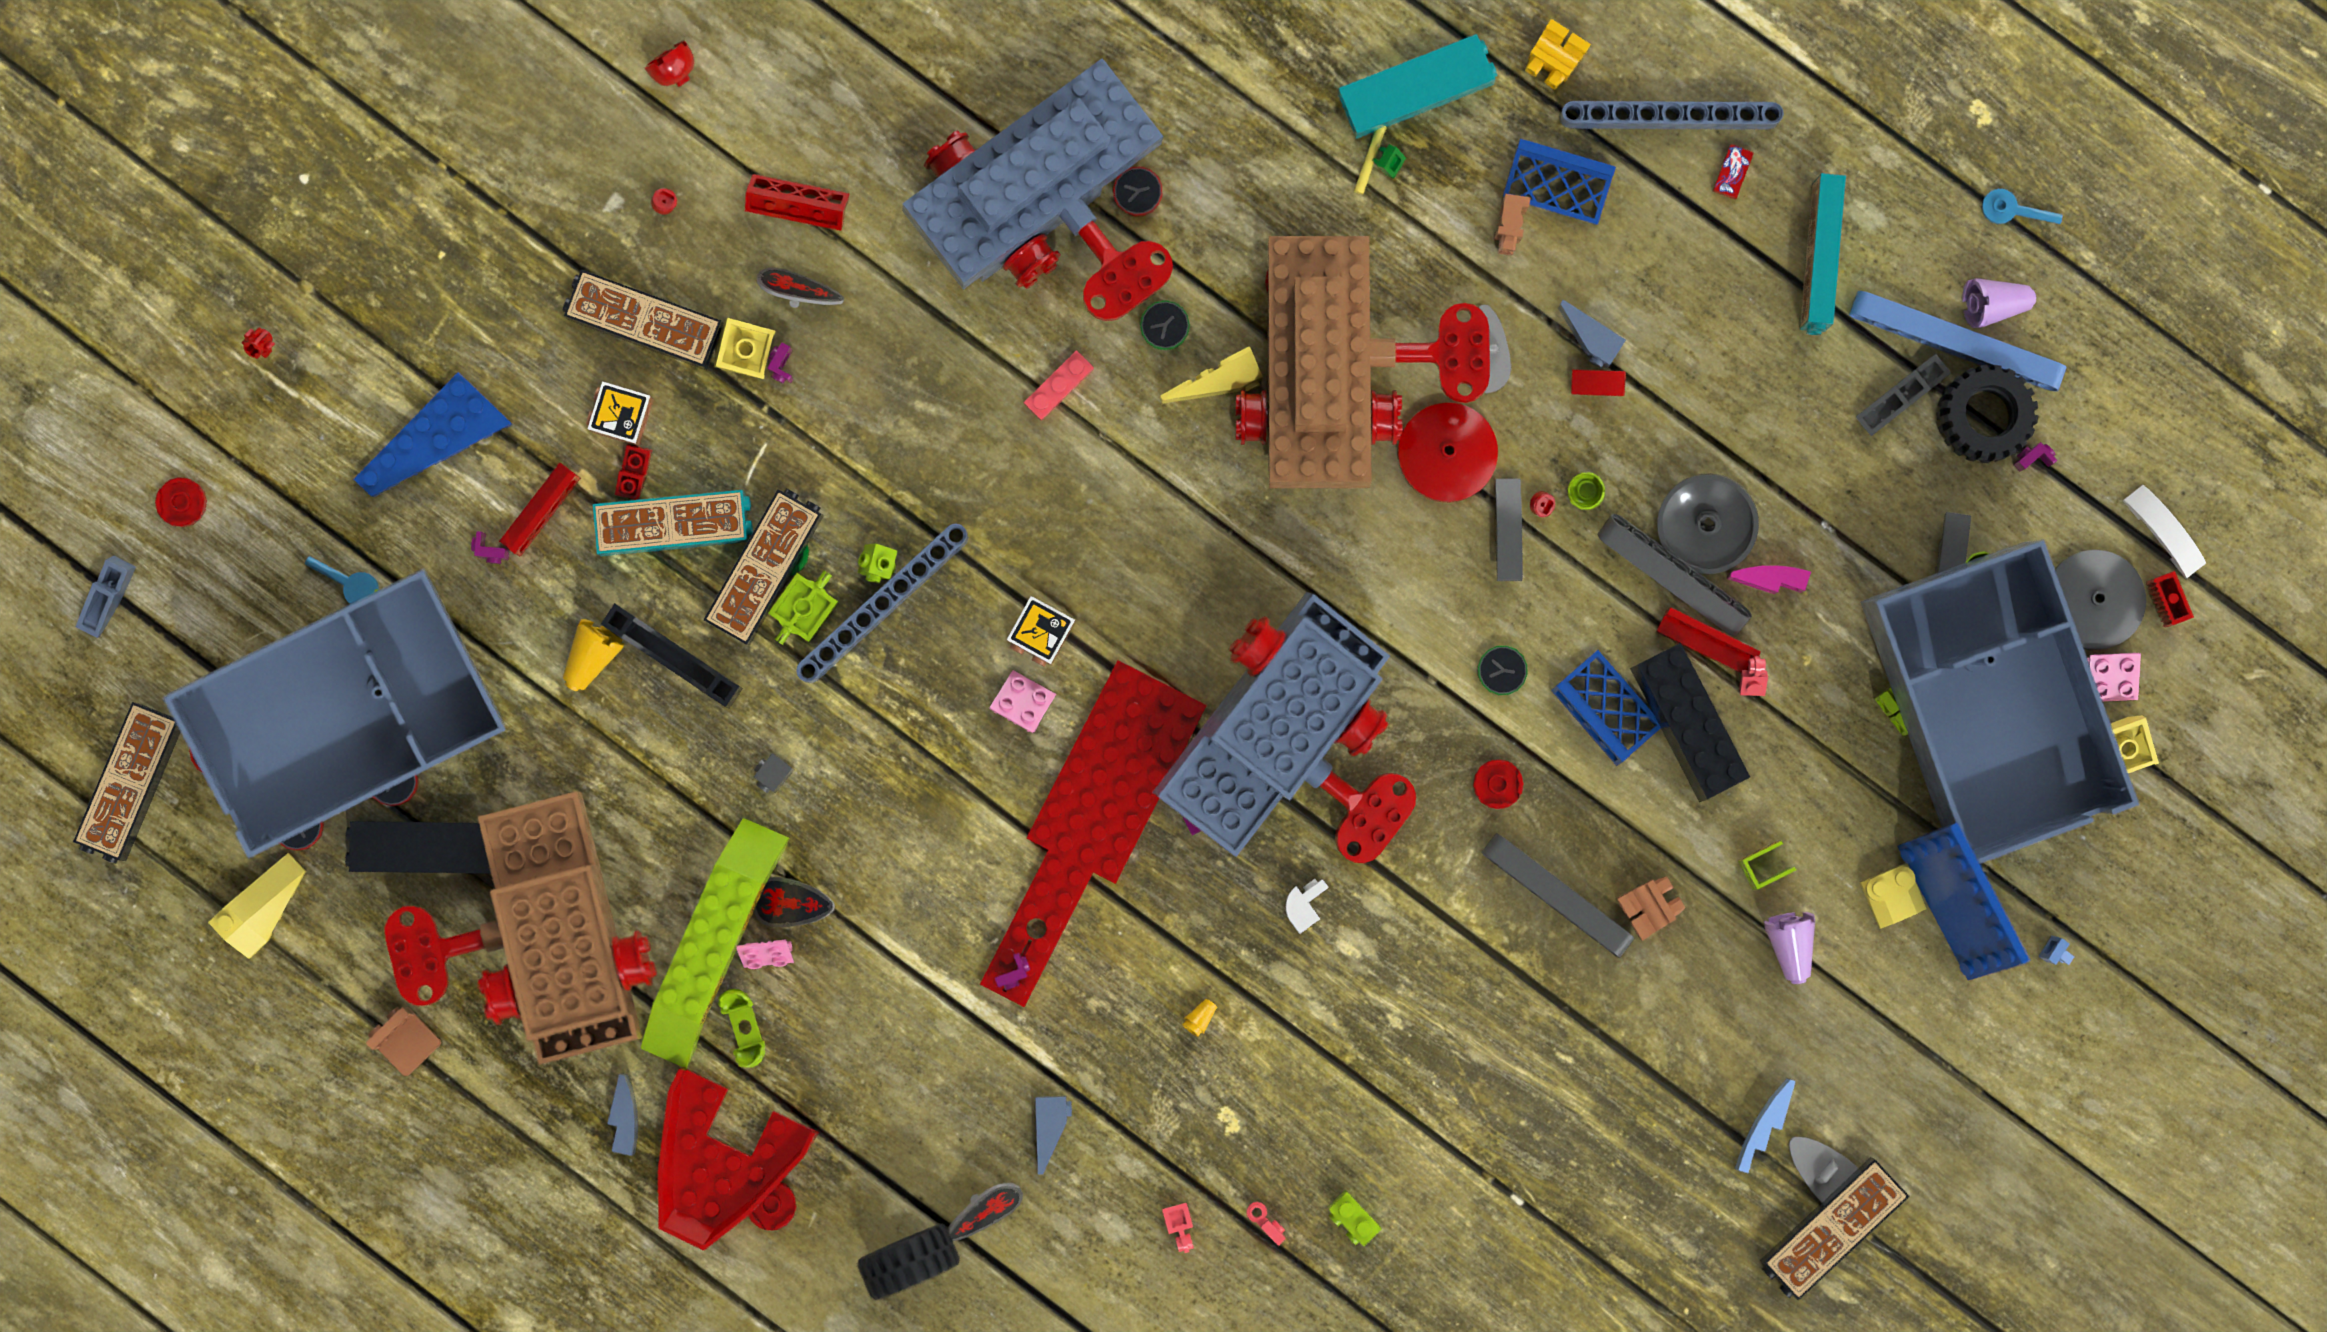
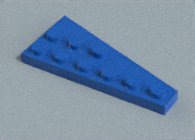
M458 372L354 480L371 497H375L409 477L416 476L432 465H437L478 441L486 439L513 424Z

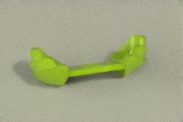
M729 989L719 996L718 1005L721 1008V1014H729L739 1048L733 1051L736 1057L735 1061L739 1067H755L762 1061L765 1055V1041H762L752 1008L753 1002L747 993L740 989ZM742 1020L750 1022L752 1028L749 1034H743L740 1031L739 1024Z

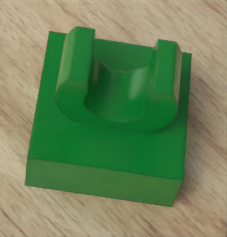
M1389 144L1387 148H1379L1383 154L1380 160L1373 158L1372 161L1386 176L1394 179L1406 157L1397 147Z

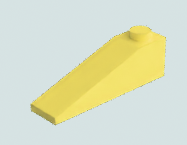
M1250 346L1220 361L1221 364L1218 365V369H1206L1196 376L1197 380L1193 382L1192 380H1187L1160 395L1162 404L1240 392L1244 389L1249 392L1259 387V382L1262 381L1263 376Z
M287 853L229 902L208 923L227 943L250 959L269 941L272 931L278 920L281 919L290 898L293 897L306 870L290 853Z

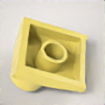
M726 318L715 354L714 367L724 371H732L764 379V371L775 331Z
M2144 716L2126 717L2110 723L2128 773L2153 764H2159L2147 720Z
M1907 863L1859 882L1879 929L1926 910L1915 882V874Z

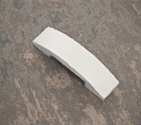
M2144 485L2140 486L2123 500L2138 520L2141 519L2170 554L2172 557L2170 560L2185 579L2206 564L2201 552L2182 525Z

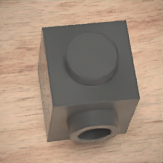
M772 753L767 760L763 758L754 770L757 773L754 777L758 780L756 785L767 794L770 790L777 793L795 769Z

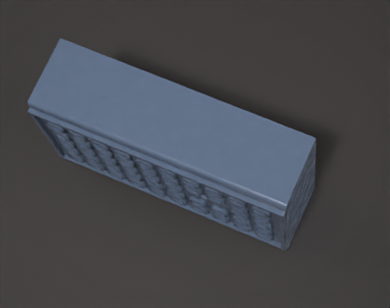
M2044 540L2026 541L1860 602L1941 827L1943 828L1958 822L1979 864L2094 822L2091 816L2100 812L2116 814L2139 805Z
M425 568L214 670L163 697L224 814L230 813L238 828L235 834L248 858L506 730L505 723Z

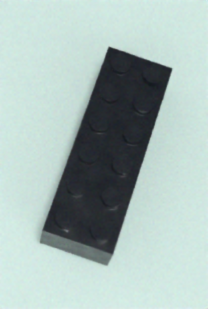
M1681 643L1630 668L1699 802L1708 800L1750 778L1741 757Z

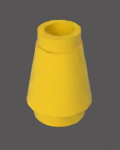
M1205 998L1203 1002L1184 1018L1185 1022L1182 1026L1194 1036L1199 1037L1201 1033L1204 1034L1217 1006Z

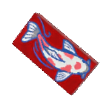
M1730 144L1713 192L1736 200L1754 152Z

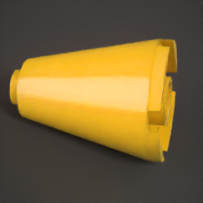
M581 619L578 623L563 674V679L566 681L565 685L574 691L584 690L625 645L618 635L602 625L600 628L593 627L594 622L587 619Z

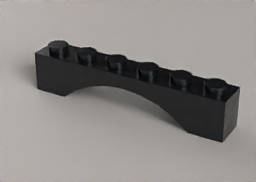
M615 603L601 622V625L728 709H730L743 690L742 687Z

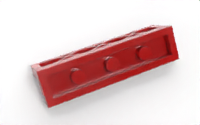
M753 174L746 190L745 211L842 231L845 209L850 194ZM755 185H764L767 186V188L761 189L755 187ZM782 190H789V191H791V193L786 194V193H781V191H782ZM806 195H814V196H816V197L811 199V198H806L805 196H806ZM834 199L842 202L841 204L829 202V200Z
M560 462L499 542L515 555L521 557L581 478Z
M1671 607L1666 610L1656 630L1657 633L1677 643H1681L1683 646L1740 674L1742 670H1748L1749 658L1759 656L1761 651Z

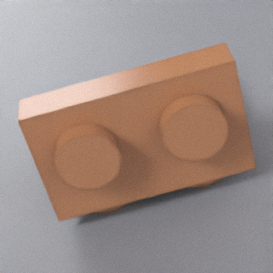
M409 1006L402 1007L401 1009L396 1007L387 1015L389 1020L382 1027L377 1025L368 1034L370 1039L366 1044L372 1050L378 1049L403 1076H409L441 1045V1040Z

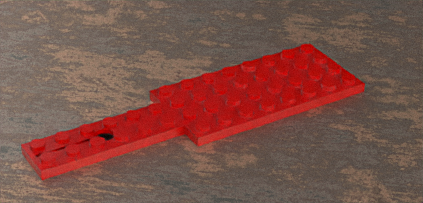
M1117 660L1026 838L1048 849V852L980 983L981 986L1022 1007L1026 1006L1093 873L1114 884L1117 883L1160 799L1152 792L1184 752L1207 705ZM1036 918L1041 919L1046 924L1045 935L1038 939L1030 937L1027 933V924ZM1020 953L1021 957L1025 955L1030 967V971L1026 972L1028 977L1018 980L1019 985L1007 990L1004 989V985L998 987L995 980L996 977L1018 969L1014 954Z

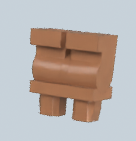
M1505 194L1501 202L1498 229L1495 232L1494 240L1499 241L1498 254L1513 255V252H1515L1516 243L1519 244L1523 237L1524 230L1520 229L1523 224L1522 215H1525L1529 208L1530 197Z
M1667 876L1655 881L1651 879L1616 898L1627 918L1641 911L1642 914L1629 921L1641 941L1676 920L1675 916L1685 909L1679 897L1674 898L1668 903L1664 899L1662 894L1673 888Z

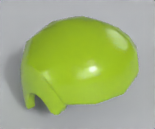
M1581 472L1572 478L1567 488L1569 500L1572 505L1581 510H1592L1598 507L1605 497V486L1602 479L1592 472Z

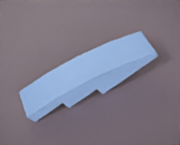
M1786 1078L1755 1119L1743 1143L1735 1169L1748 1173L1755 1149L1766 1150L1772 1127L1782 1130L1795 1085L1794 1080Z

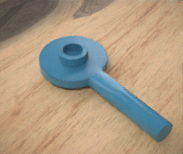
M1996 189L1989 192L1982 203L1984 216L1995 224L2007 223L2015 215L2061 224L2063 214L2020 206L2015 196L2005 189Z
M311 556L305 561L306 566L343 585L344 596L350 604L374 593L375 589L379 590L377 580L368 573L357 572L347 577Z

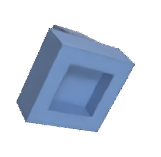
M2056 936L2050 937L2038 956L2044 961L2055 965L2058 961L2070 965L2074 958L2072 954L2066 951L2070 943Z

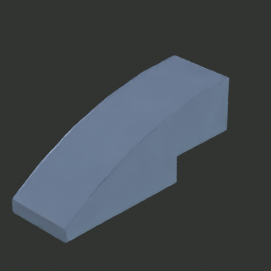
M116 556L105 560L97 582H94L91 586L75 626L76 628L96 638L100 637L118 607L136 566Z
M622 1073L618 1077L608 1124L617 1126L612 1151L632 1156L636 1152L638 1140L637 1103L629 1076Z

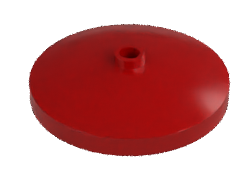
M1438 403L1422 409L1407 423L1398 445L1399 466L1408 484L1420 495L1437 502H1458L1474 496L1489 482L1498 460V444L1490 424L1474 409L1458 403ZM1445 447L1453 448L1454 452L1452 455L1445 453Z

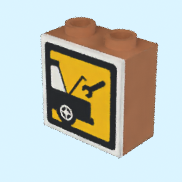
M602 382L601 387L596 389L594 401L596 402L594 410L590 411L587 417L586 425H588V430L594 434L640 446L654 399L643 393Z
M1031 596L1007 638V641L1011 643L1009 648L1023 655L1024 651L1033 655L1031 660L1045 667L1046 663L1052 666L1076 621Z

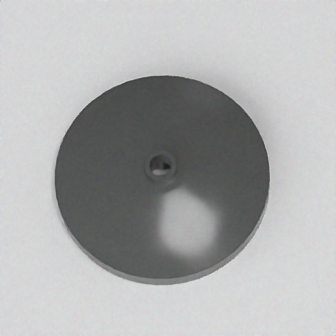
M1698 474L1679 482L1665 497L1658 514V535L1665 549L1698 573H1721L1738 565L1752 550L1759 531L1758 511L1751 495L1735 480L1719 474ZM1708 517L1711 518V521H1714V524L1711 526L1706 525L1704 522Z
M2087 550L2066 558L2055 568L2083 649L2103 650L2114 647L2127 640L2138 629L2146 609V591L2140 575L2124 558L2104 550ZM2097 594L2101 599V603H2098L2095 600V596Z

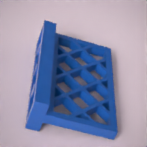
M1520 138L1502 197L1505 194H1510L1511 184L1521 178L1527 192L1520 196L1530 194L1532 200H1530L1529 205L1598 225L1616 167ZM1520 155L1530 158L1535 168L1522 174L1518 167ZM1535 160L1542 161L1544 163L1537 165ZM1549 163L1555 166L1559 175L1546 181L1539 168ZM1559 167L1566 168L1568 170L1561 172ZM1517 170L1519 176L1513 179L1515 171ZM1537 170L1543 183L1530 190L1524 176ZM1570 171H1576L1583 182L1570 188L1563 175ZM1583 174H1586V175H1589V176H1592V177H1590V178H1588V179L1585 180ZM1561 177L1567 190L1554 197L1548 183ZM1594 178L1606 180L1603 191L1593 195L1587 182ZM1584 184L1591 197L1578 204L1572 190ZM1545 185L1551 199L1544 203L1537 202L1532 192ZM1569 192L1575 206L1568 210L1561 209L1556 199ZM1599 195H1601V198H1600V201H1599V204H1598V202H1597V200H1596V197L1599 196ZM1593 200L1597 207L1595 217L1584 216L1580 206ZM1553 201L1556 207L1547 204ZM1577 208L1580 214L1571 211Z
M1599 650L1593 653L1551 690L1616 766L1624 762L1634 751L1661 729L1653 712ZM1594 659H1597L1602 664V675L1590 674V663ZM1574 677H1585L1584 691L1575 690L1569 681ZM1589 678L1602 679V692L1589 691ZM1607 680H1615L1619 684V694L1606 693ZM1588 695L1601 696V710L1592 709L1588 705ZM1606 697L1619 698L1618 711L1605 710ZM1623 698L1632 699L1635 702V713L1623 712ZM1605 714L1618 715L1617 729L1608 728L1605 724ZM1622 716L1635 717V730L1622 729ZM1640 717L1648 718L1655 727L1649 732L1639 731ZM1622 733L1634 734V745L1628 750L1621 743Z

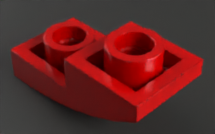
M1572 370L1571 395L1625 396L1626 371Z
M630 444L626 445L622 469L619 471L614 495L640 500L651 460V449Z

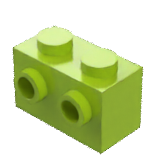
M1346 1190L1328 1206V1209L1331 1211L1328 1215L1329 1218L1338 1227L1343 1224L1348 1229L1346 1236L1355 1245L1360 1242L1365 1246L1382 1230L1380 1225Z

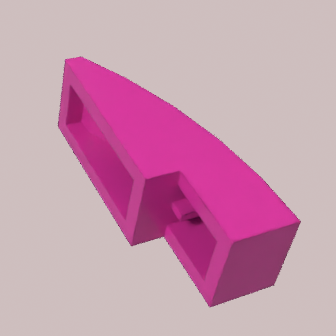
M1756 566L1733 571L1728 574L1727 579L1771 594L1778 593L1780 586L1802 593L1806 590L1811 571L1787 566Z

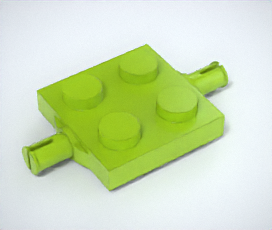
M823 570L817 581L814 582L796 573L768 612L783 627L776 638H774L777 642L783 645L791 633L801 636L809 643L839 603L828 595L824 589L832 575Z

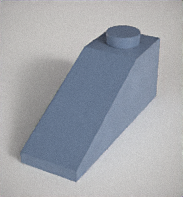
M1562 300L1558 309L1584 353L1590 357L1589 361L1598 368L1603 366L1608 368L1626 340L1565 300Z
M1041 1096L1035 1098L1038 1174L1044 1173L1067 1123V1117L1072 1116V1101H1067V1096Z

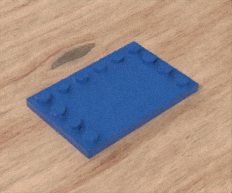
M1958 822L1908 840L1897 846L1902 860L1914 872L1915 881L1960 965L1961 972L1966 976L1967 980L2020 966L2030 961Z

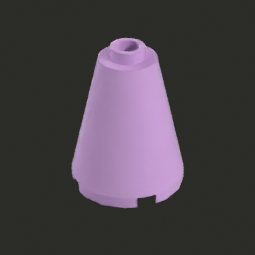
M1974 278L1973 280H1968L1963 289L1962 302H1967L1968 310H1963L1964 316L1972 328H1982L2031 310L2036 303V294L2028 285Z
M1795 912L1785 913L1768 918L1769 922L1764 921L1766 932L1786 980L1791 981L1792 984L1805 983L1806 978L1811 976L1815 915L1813 913L1802 912L1803 917L1795 916Z

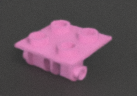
M2141 653L2090 655V658H2087L2102 702L2138 700Z
M1012 670L989 709L1007 718L1008 721L1014 722L1015 725L1017 724L1028 732L1033 733L1038 728L1039 722L1056 694Z
M786 939L773 942L768 941V943H746L745 945L736 946L744 968L759 969L766 965L782 967L787 965V963H794L791 954L792 942H787Z

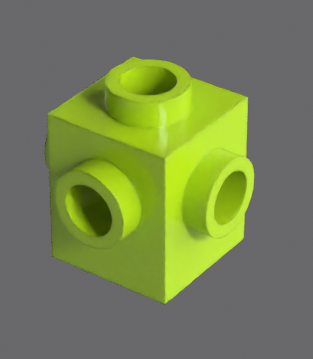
M877 543L865 544L863 552L858 559L859 568L857 573L866 576L865 580L873 583H880V580H890L896 568L897 550Z

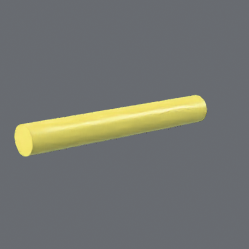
M1382 127L1374 132L1354 189L1356 193L1364 194L1374 165L1372 160L1377 156L1386 127Z

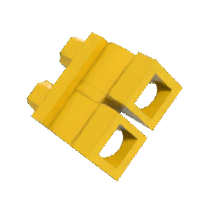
M1550 19L1528 57L1529 61L1525 71L1536 77L1543 68L1550 73L1544 83L1555 90L1562 82L1565 83L1588 52L1591 44L1572 33L1564 47H1562L1561 45L1570 30Z

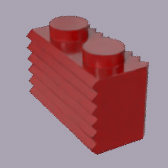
M2175 571L2146 582L2145 585L2150 590L2149 594L2152 595L2151 599L2154 600L2155 608L2158 609L2157 613L2160 614L2161 622L2164 623L2163 627L2167 628L2194 618Z

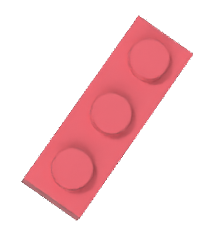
M1076 350L1024 401V404L1042 421L1094 370V367Z

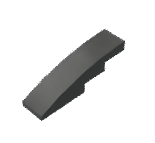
M1934 354L1857 415L1856 418L1872 436L1950 375L1951 372L1937 354Z
M1495 479L1497 581H1522L1521 479Z
M1952 512L1945 513L1942 539L1939 542L1938 562L1934 574L1966 563L1971 515Z

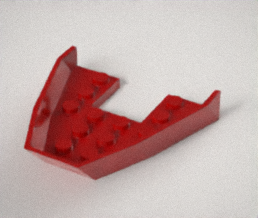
M679 1068L667 1094L658 1165V1229L705 1251L755 1210L805 1157L819 1132L781 1113L773 1111L752 1156L708 1135L729 1089L689 1069Z

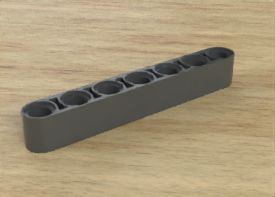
M1612 514L1597 533L1599 539L1729 635L1737 636L1751 619L1752 614L1745 606L1620 515Z
M1496 833L1481 852L1487 859L1616 957L1621 958L1635 939L1625 929L1500 834Z

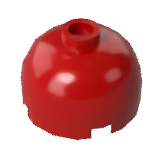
M685 40L673 45L674 49L671 48L664 51L644 67L654 82L661 86L676 84L680 87L690 80L688 74L693 70L695 60Z

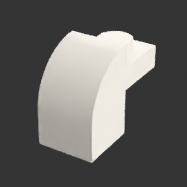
M1316 879L1309 882L1303 887L1306 891L1303 894L1295 886L1287 896L1285 904L1286 914L1299 934L1320 919L1308 902L1329 888L1323 879L1319 882Z

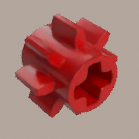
M260 327L256 331L250 328L244 335L245 339L241 342L244 345L246 354L256 359L261 355L267 358L272 352L271 348L275 345L272 335Z

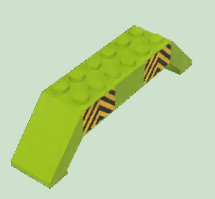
M743 818L712 870L655 998L640 1049L683 1068H688L697 1048L705 1019L737 950L736 946L741 941L766 882L781 859L789 837Z

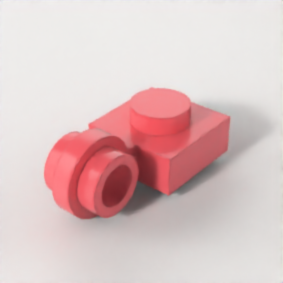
M1760 656L1749 658L1748 670H1742L1740 695L1765 696L1768 682V673L1765 671V659H1761Z
M1260 1202L1251 1203L1247 1208L1248 1218L1252 1222L1257 1223L1279 1246L1286 1239L1282 1234L1285 1229L1276 1220L1271 1223L1266 1218L1267 1209L1264 1204ZM1260 1208L1262 1213L1260 1216L1255 1217L1252 1214V1210Z
M1187 1203L1162 1209L1168 1233L1171 1234L1179 1231L1180 1236L1175 1237L1179 1252L1184 1251V1253H1188L1194 1247L1190 1234H1184L1185 1229L1193 1227Z

